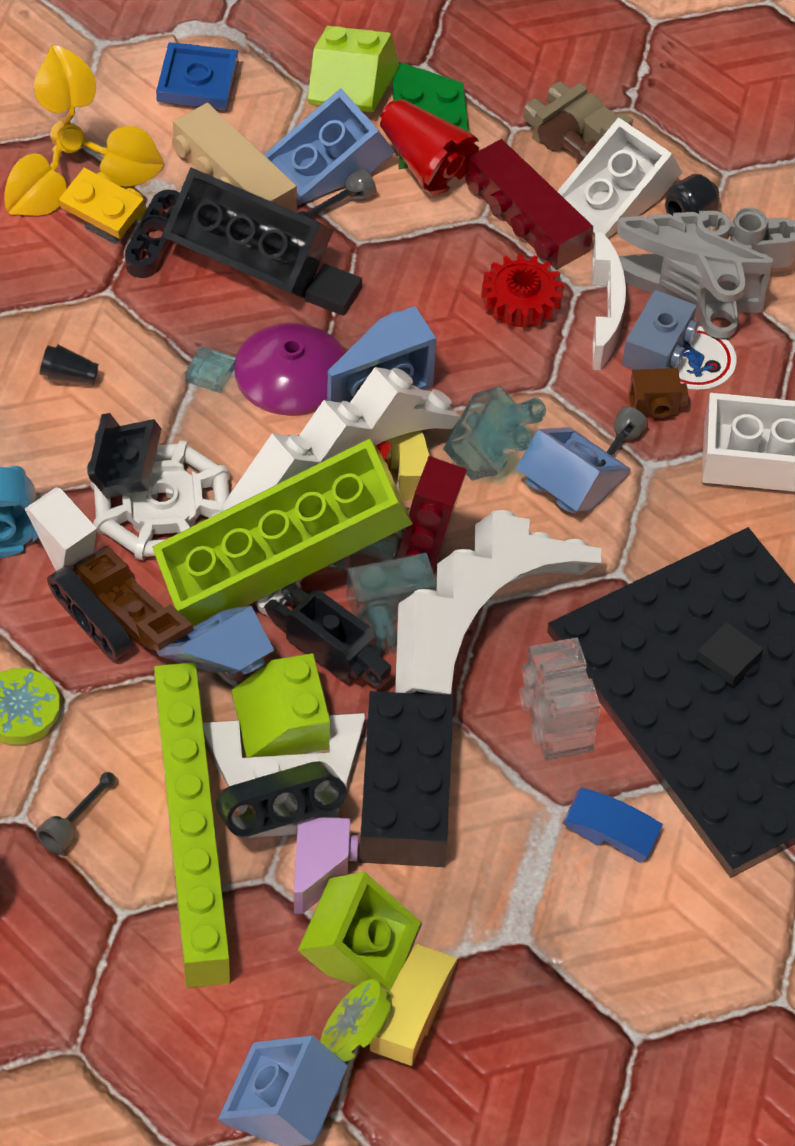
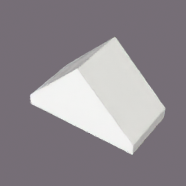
M55 487L25 508L56 571L64 566H68L73 570L74 564L94 553L97 528L60 488Z

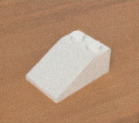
M618 117L557 192L594 226V234L595 232H603L609 238L617 232L619 217L639 216L654 205L682 174V170L671 152Z

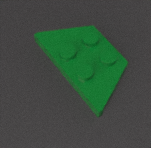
M399 62V67L391 80L393 101L396 102L404 99L468 131L463 83ZM397 151L398 169L408 168V165Z

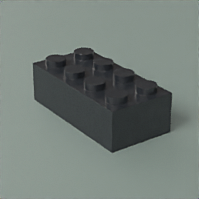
M190 167L162 237L305 299V291L313 281L334 229Z
M369 692L359 863L445 868L454 696Z

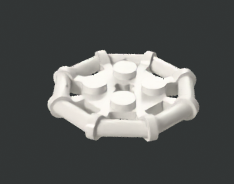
M180 440L178 444L158 445L148 491L122 495L123 505L111 508V499L106 498L94 483H90L91 488L94 490L96 519L93 524L99 534H106L134 553L135 559L145 560L146 557L155 556L152 546L166 540H152L153 534L180 533L194 526L196 518L200 515L210 518L224 511L221 507L230 495L228 480L231 473L225 465H217L190 447L188 441ZM185 463L200 473L196 474L192 471V475L184 470ZM213 487L214 500L203 499L202 489ZM161 492L166 493L167 498H171L165 502L154 500L158 498V493ZM126 520L131 522L133 528L139 532V537L120 524Z

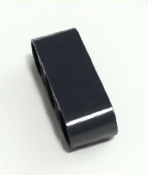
M315 761L231 785L218 795L216 809L221 819L234 835L247 837L338 809L346 798V787L332 767L325 762ZM329 781L328 786L323 791L315 792L316 787L320 783ZM289 793L284 802L274 805V801L279 795ZM248 805L242 815L232 816L238 807Z

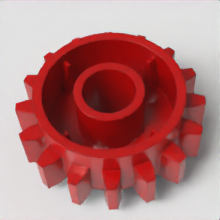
M518 254L516 261H512L508 256H504L502 266L493 262L490 272L484 273L481 299H485L484 308L485 310L492 311L495 320L499 319L508 326L522 328L535 325L540 326L547 318L553 319L555 309L560 310L564 282H560V272H550L551 263L549 261L542 265L538 264V256L535 255L530 261L524 260L523 254Z

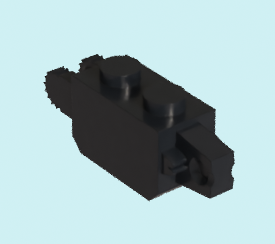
M290 584L284 587L281 592L286 602L293 606V610H290L276 599H272L265 604L264 608L267 615L286 630V639L306 654L313 653L318 663L345 683L349 684L354 678L358 679L361 677L380 689L390 680L391 665L381 657L382 652L375 646L376 635L371 627L321 590H314L308 595L303 590L298 589L297 586Z

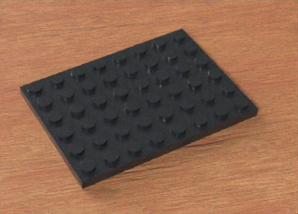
M749 527L548 623L547 633L730 878L795 845V583ZM726 622L763 648L762 657L733 686L696 660L697 651Z

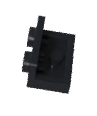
M111 413L101 415L98 430L95 433V443L91 459L87 466V473L91 482L98 487L106 498L148 491L162 430L155 419L120 426Z

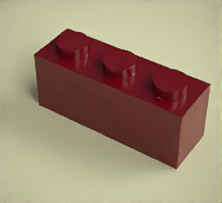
M428 456L409 511L412 525L404 529L396 562L405 564L413 570L434 573L448 535L467 472L466 468Z

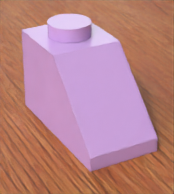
M312 817L298 822L294 914H303L321 899L329 878L348 875V861H357L358 835H349L350 818Z

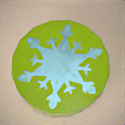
M11 668L0 672V742L8 745H27L41 740L49 733V729L54 723L56 725L60 718V695L54 682L43 673L29 668Z
M375 979L363 981L352 989L329 1017L323 1029L320 1042L343 1062L355 1058L356 1055L351 1051L358 1045H361L363 1048L370 1045L384 1026L391 1010V1002L387 999L391 997L390 989Z

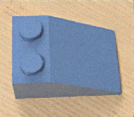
M340 88L263 155L297 186V205H301L345 186L346 179L360 168L366 169L370 174L394 154L395 151L373 123Z
M415 306L402 311L392 312L388 316L380 318L328 370L327 401L351 402L374 367L388 370L398 368L412 378L413 383L411 385L421 390L433 388L436 337Z

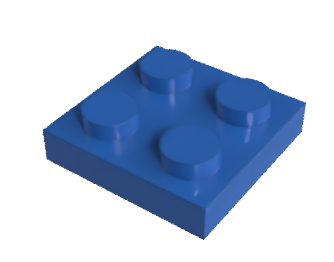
M168 42L156 90V101L198 107L208 102L214 109L227 110L238 64V50Z

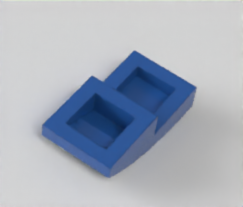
M582 787L577 791L562 824L596 846L605 840L639 863L648 858L663 825L651 816L622 801Z

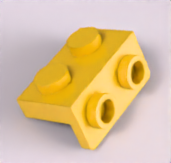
M86 168L81 170L58 199L62 209L119 239L123 237L136 219L141 221L147 210L144 203L145 200L139 192L132 188L124 189L115 184L106 174L101 172L96 174Z

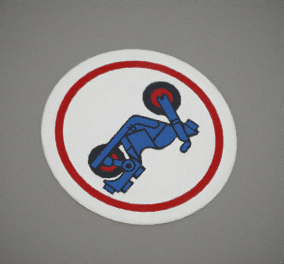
M698 326L692 343L685 342L683 345L685 351L678 371L680 382L686 383L688 389H710L721 385L733 374L737 361L736 353L726 338L712 337L705 332L703 327Z

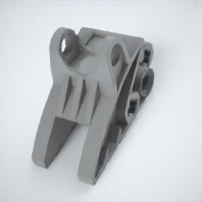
M755 208L739 210L736 212L733 221H730L724 213L712 210L699 211V214L696 212L673 213V216L670 214L647 215V218L644 216L618 218L617 231L619 238L643 250L654 253L642 254L641 257L638 255L619 256L625 282L652 294L654 290H658L697 305L696 318L705 332L715 338L724 339L735 334L738 325V312L761 313L764 308L771 269L787 267L795 261V221L789 218L767 219L762 211ZM708 226H715L716 231H711V227ZM722 317L730 322V326L720 328L712 324L711 320Z

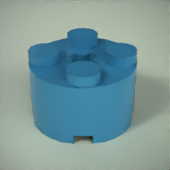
M19 466L0 467V558L10 557L24 551V544L32 538L33 542L38 538L25 511L26 507L37 500L35 487L30 478L26 476L25 470Z

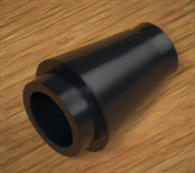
M59 344L57 347L48 345L42 359L39 374L48 377V381L93 386L99 364Z

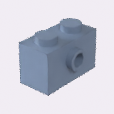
M654 290L625 341L622 365L633 370L678 368L685 351L683 345L685 342L692 343L698 330L699 322L694 321L697 305Z

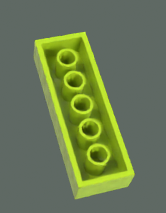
M371 438L152 546L175 609L194 627L223 610L245 607L412 525V521L384 458Z

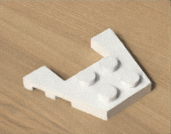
M365 714L329 715V753L243 758L239 721L203 723L205 744H208L219 774H222L227 787L306 763L322 761L332 767L344 782L347 790L359 741L365 728ZM329 781L320 783L316 787L315 792L323 791L328 786ZM289 793L279 795L275 799L274 805L284 802ZM242 805L236 809L239 816L246 811L248 805ZM342 805L332 812L316 817L339 818ZM298 822L249 836V838L297 835Z

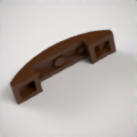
M108 546L74 564L75 571L83 583L118 620L128 635L142 645L153 650H161L194 631L193 625L171 604L164 608L131 577L129 566Z

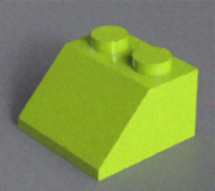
M327 26L313 51L308 103L320 106L341 88L361 111L374 112L399 67L392 33Z
M313 653L271 660L232 689V698L240 725L246 758L299 755L329 749L330 719Z
M366 872L329 878L298 951L329 977L358 986L363 981L375 979L391 991L404 965L421 921Z

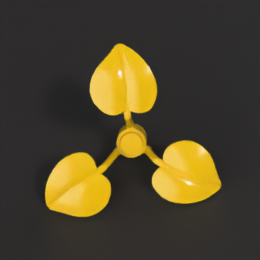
M50 46L43 63L37 71L34 81V93L39 104L46 110L53 113H62L68 109V113L62 117L61 121L53 125L50 132L51 140L55 145L52 148L53 160L51 165L41 154L32 153L22 157L12 168L4 192L5 210L11 215L41 216L55 211L60 206L58 199L67 189L64 177L55 171L59 166L60 153L62 151L75 153L84 146L104 154L105 156L100 163V172L110 177L118 186L123 187L145 183L156 176L163 167V159L153 139L147 132L136 126L126 125L112 131L107 138V148L85 139L82 129L71 122L75 115V107H86L93 102L97 87L96 79L90 67L78 55L61 46Z

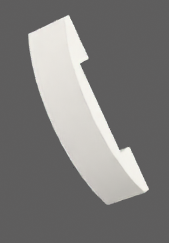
M595 232L592 253V285H607V317L596 316L593 334V370H601L613 354L620 336L626 285L623 267L615 248L603 232Z

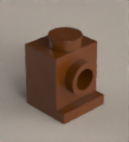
M678 368L632 370L628 394L630 407L639 410L645 417L664 418L667 416H678L679 407L687 406L688 388L686 383L680 382Z

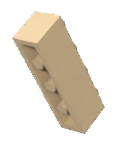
M208 102L173 121V148L180 157H185L195 169L294 212L297 211V186Z

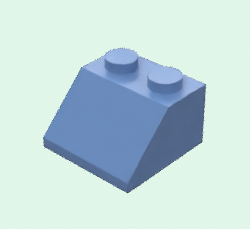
M570 427L538 429L516 467V470L526 476L525 482L528 485L542 492L547 490L557 497L555 502L561 508L571 513L593 510L628 475L631 469ZM602 459L606 461L604 466L597 467Z
M252 606L223 610L194 626V631L161 650H156L160 657L180 663L196 662V668L212 673L227 671L228 675H233L240 671L242 674H247L259 668L265 663L262 657L274 651Z
M313 1035L254 1042L218 1120L226 1126L280 1146L312 1145L323 1130L324 1120L333 1099L340 1091V1083L348 1065Z

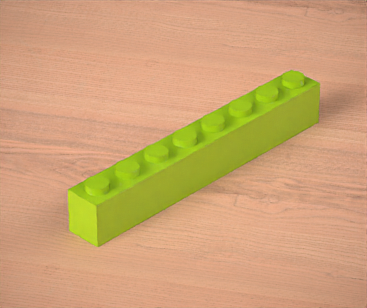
M196 662L154 666L186 988L230 984L229 953Z

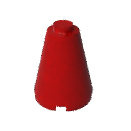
M404 99L389 102L381 111L380 127L422 187L430 195L438 196L451 189L447 185L449 181L454 177L460 181L465 176L467 157L479 151V147L475 144V142L479 141L476 136Z

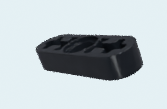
M170 189L162 190L152 198L125 250L126 270L130 275L137 278H148L158 271L173 241L162 236L152 238L147 236L146 233L152 229L164 231L180 192ZM167 209H168V211H167V213H166V217H164V216H163V210H167ZM145 250L148 251V258H143Z
M64 566L47 577L49 588L56 600L110 660L116 661L132 651L133 645L124 627L71 568Z

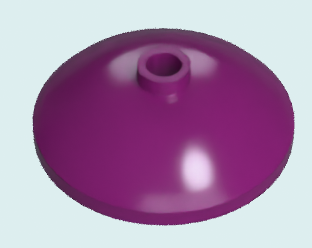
M300 323L272 325L251 335L238 350L234 366L236 383L247 400L267 412L285 416L314 413L323 400H327L328 370L346 352L333 336L317 327Z

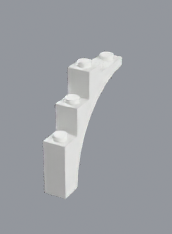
M374 367L351 402L342 401L339 403L323 400L299 436L295 434L287 436L272 433L221 508L226 510L369 438L377 445L409 432L431 428L452 429L460 419V416L450 406L452 403L450 398L436 389L432 391L421 390L411 385L413 383L412 378L398 368L388 370Z
M508 510L491 512L490 515L475 524V551L469 549L455 550L437 564L436 591L430 589L416 590L398 604L395 692L449 696L452 689L454 664L463 636L478 610L499 588L527 576L549 573L583 575L601 564L602 548L588 546L584 540L580 539L561 541L551 539V536L547 533H529L530 519L516 517L513 512Z

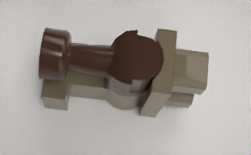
M558 81L547 92L546 101L550 104L546 106L539 99L534 98L524 108L523 118L533 126L532 139L539 144L543 142L548 146L547 149L553 151L565 147L577 154L576 162L580 164L618 117L629 125H633L631 117L624 112L619 115L614 114L603 106L599 98L591 93H587L588 88L583 84L579 83L570 88L561 81Z

